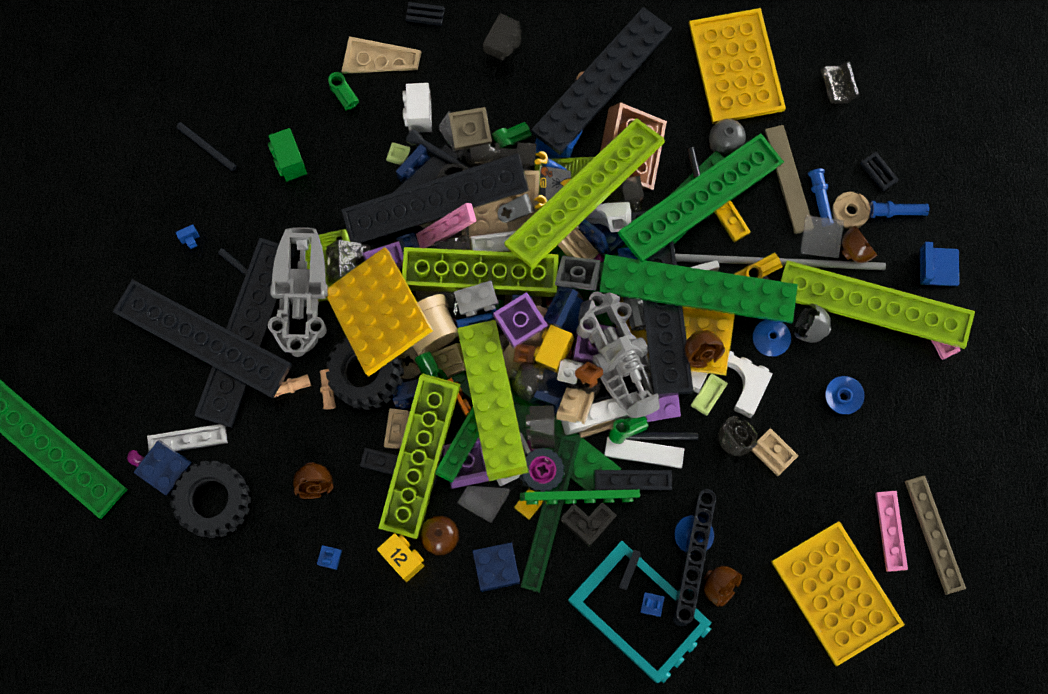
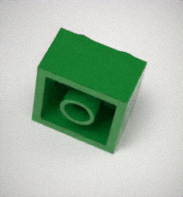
M288 128L269 135L271 142L268 143L280 177L284 176L287 182L306 175L307 171L291 129Z

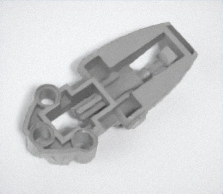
M288 228L285 230L277 249L272 284L270 286L272 298L280 299L277 316L269 320L268 328L283 351L290 352L296 357H300L305 352L313 349L318 343V339L322 338L327 331L323 320L317 317L319 299H326L328 296V285L325 281L323 249L318 233L314 228ZM291 244H297V250H300L298 269H291ZM311 244L310 269H307L305 251L309 250V245ZM291 305H293L292 318L304 319V307H307L306 314L308 317L305 335L289 334ZM283 324L279 331H274L275 325ZM316 324H320L321 329L319 331H313V326ZM301 343V347L298 350L292 349L293 344Z
M594 292L588 300L581 303L578 326L576 328L577 334L581 338H589L591 344L595 343L599 354L593 356L592 363L603 369V376L600 378L617 404L631 418L649 415L657 411L660 405L658 393L653 394L650 363L647 356L648 345L642 337L636 339L631 334L626 321L631 315L632 310L627 303H620V297L613 293L602 294ZM594 301L598 302L600 306H596ZM617 311L623 312L625 316H620ZM607 312L611 323L617 326L616 331L614 327H608L602 331L595 316ZM583 324L588 325L591 330L585 329ZM630 375L632 382L636 384L639 391L636 395L638 401L632 404L623 377Z

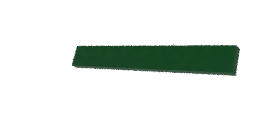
M561 435L557 456L562 459L564 476H562V481L556 488L547 492L567 491L581 439ZM558 500V504H546V501L543 502L521 588L540 593L565 500Z

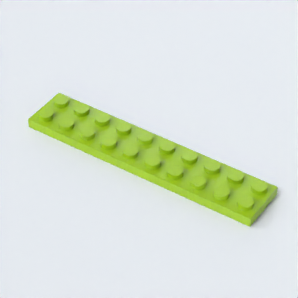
M636 118L504 242L505 247L533 269L665 143L664 138Z
M788 260L786 261L781 282L798 284L795 303L810 306L809 304L813 303L831 313L958 348H966L975 311Z

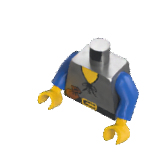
M543 151L536 153V156H539L540 159L534 160L536 165H543L540 170V195L534 199V201L539 202L535 205L537 210L571 180V171L547 158V154Z

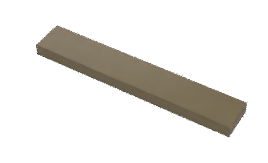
M784 125L765 129L767 141L784 161L776 169L794 234L813 230V223Z
M925 475L905 481L945 595L966 589Z

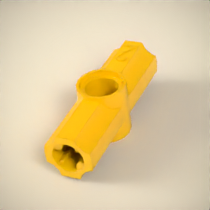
M774 252L754 264L746 266L744 269L736 272L735 275L750 277V269L756 268L758 274L755 278H763L783 266L779 257Z

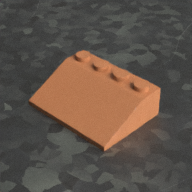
M620 102L608 110L600 152L636 118L663 138L667 121ZM662 146L621 185L650 191L654 190Z

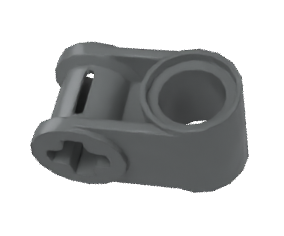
M524 194L500 206L497 215L500 221L507 223L535 212L529 195ZM503 209L511 211L509 218H506V216L502 217Z

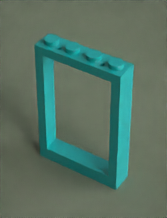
M621 541L568 599V602L654 682L659 683L661 681L664 683L671 675L670 669L673 666L677 668L684 661L682 656L685 652L688 651L690 653L698 645L695 641L700 636L704 638L711 630L708 626L712 622L695 609L694 618L700 624L658 671L655 670L583 603L587 596L625 555L629 559L631 558L633 550ZM639 557L637 566L676 601L677 590Z

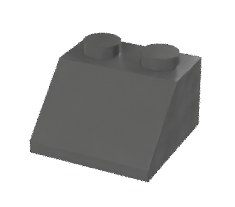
M562 256L555 286L587 290L598 289L600 260Z

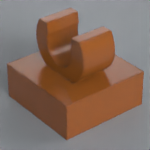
M523 343L515 348L513 362L532 366L536 346Z
M590 362L575 370V377L581 379L583 384H590V388L597 385V379L603 376V369Z

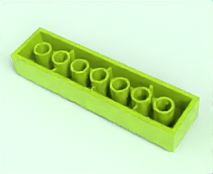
M404 247L402 275L411 291L454 293L461 289L492 281L496 295H523L527 292L530 296L554 297L557 292L555 281L558 273V254H547L532 269L513 252Z
M496 320L459 327L457 329L489 481L529 473Z
M427 374L420 375L379 529L415 539L420 535L436 477L435 471L439 466L461 384Z

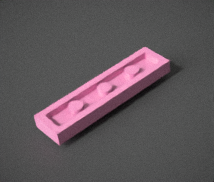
M465 203L418 232L416 236L419 247L433 248L476 222L472 204Z
M897 491L877 492L875 495L886 572L908 570Z

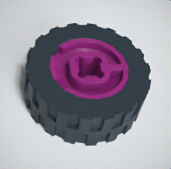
M535 449L525 455L529 473L520 474V480L523 481V485L527 486L529 490L535 492L550 491L561 483L562 476H564L562 459L557 456L556 452L554 453L550 449Z

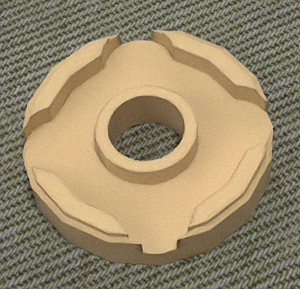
M846 192L837 197L832 207V214L834 220L840 226L851 229L856 225L859 228L868 220L871 208L868 200L863 195ZM853 206L856 209V213L849 214L846 208Z

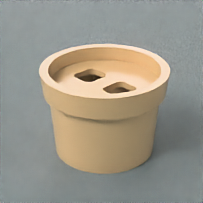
M437 294L417 302L433 331L412 347L418 356L429 351L432 354L453 342L459 335L458 330L448 310L449 305L445 295Z

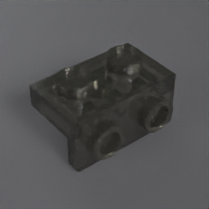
M845 62L841 66H825L821 69L830 103H849L859 95L850 62Z

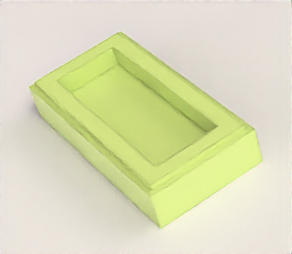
M711 374L691 406L707 416L728 383Z

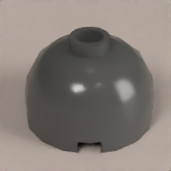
M733 119L718 121L712 126L708 135L709 146L713 152L717 151L723 157H727L745 144L746 133L743 126Z
M811 303L809 305L812 307L809 309L804 308L799 315L795 327H799L798 333L794 332V335L802 341L816 343L829 335L831 322L830 316L825 309Z

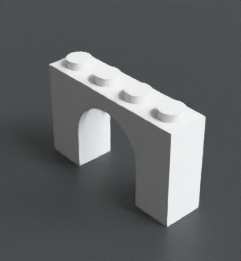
M730 351L727 367L737 371L743 381L742 393L735 405L734 411L752 418L772 373L764 366L757 367L751 364L752 362L747 358L741 357L740 359L734 356V353ZM691 371L693 390L699 393L708 373Z

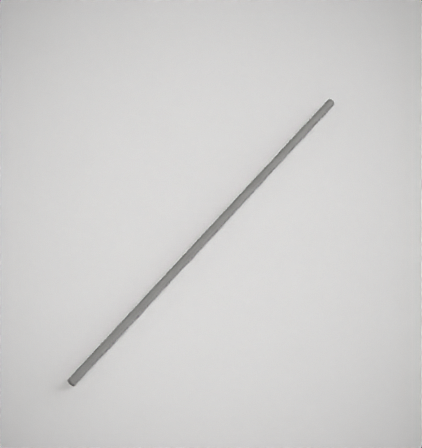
M675 254L677 262L708 263L716 260L718 263L751 265L763 259L760 257ZM779 258L782 266H785L788 260L818 268L885 270L886 263L878 262L856 263L854 261Z

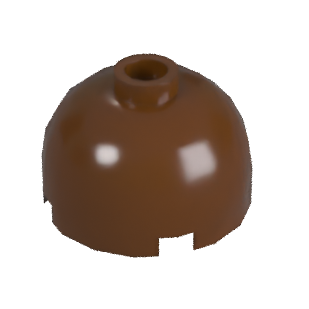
M856 225L844 234L842 238L844 249L841 252L847 260L851 258L856 263H866L877 256Z
M709 330L696 331L691 334L685 343V356L692 367L704 368L708 366L707 363L712 359L714 363L723 356L725 347L716 333Z
M305 464L294 475V494L298 493L300 498L315 499L322 497L320 493H330L333 489L330 472L319 464Z
M433 516L427 519L420 530V541L423 547L434 555H445L451 552L459 540V531L456 524L445 516Z
M727 566L717 567L713 571L709 570L704 577V580H706L704 583L706 597L716 606H724L735 594L733 589L735 585L739 587L742 575Z

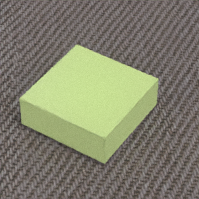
M392 142L387 161L402 165L408 158L410 147Z

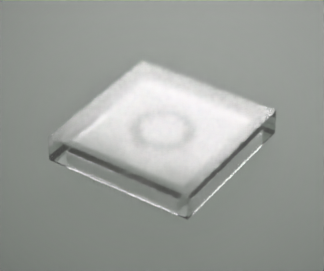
M805 216L800 253L839 258L844 220Z

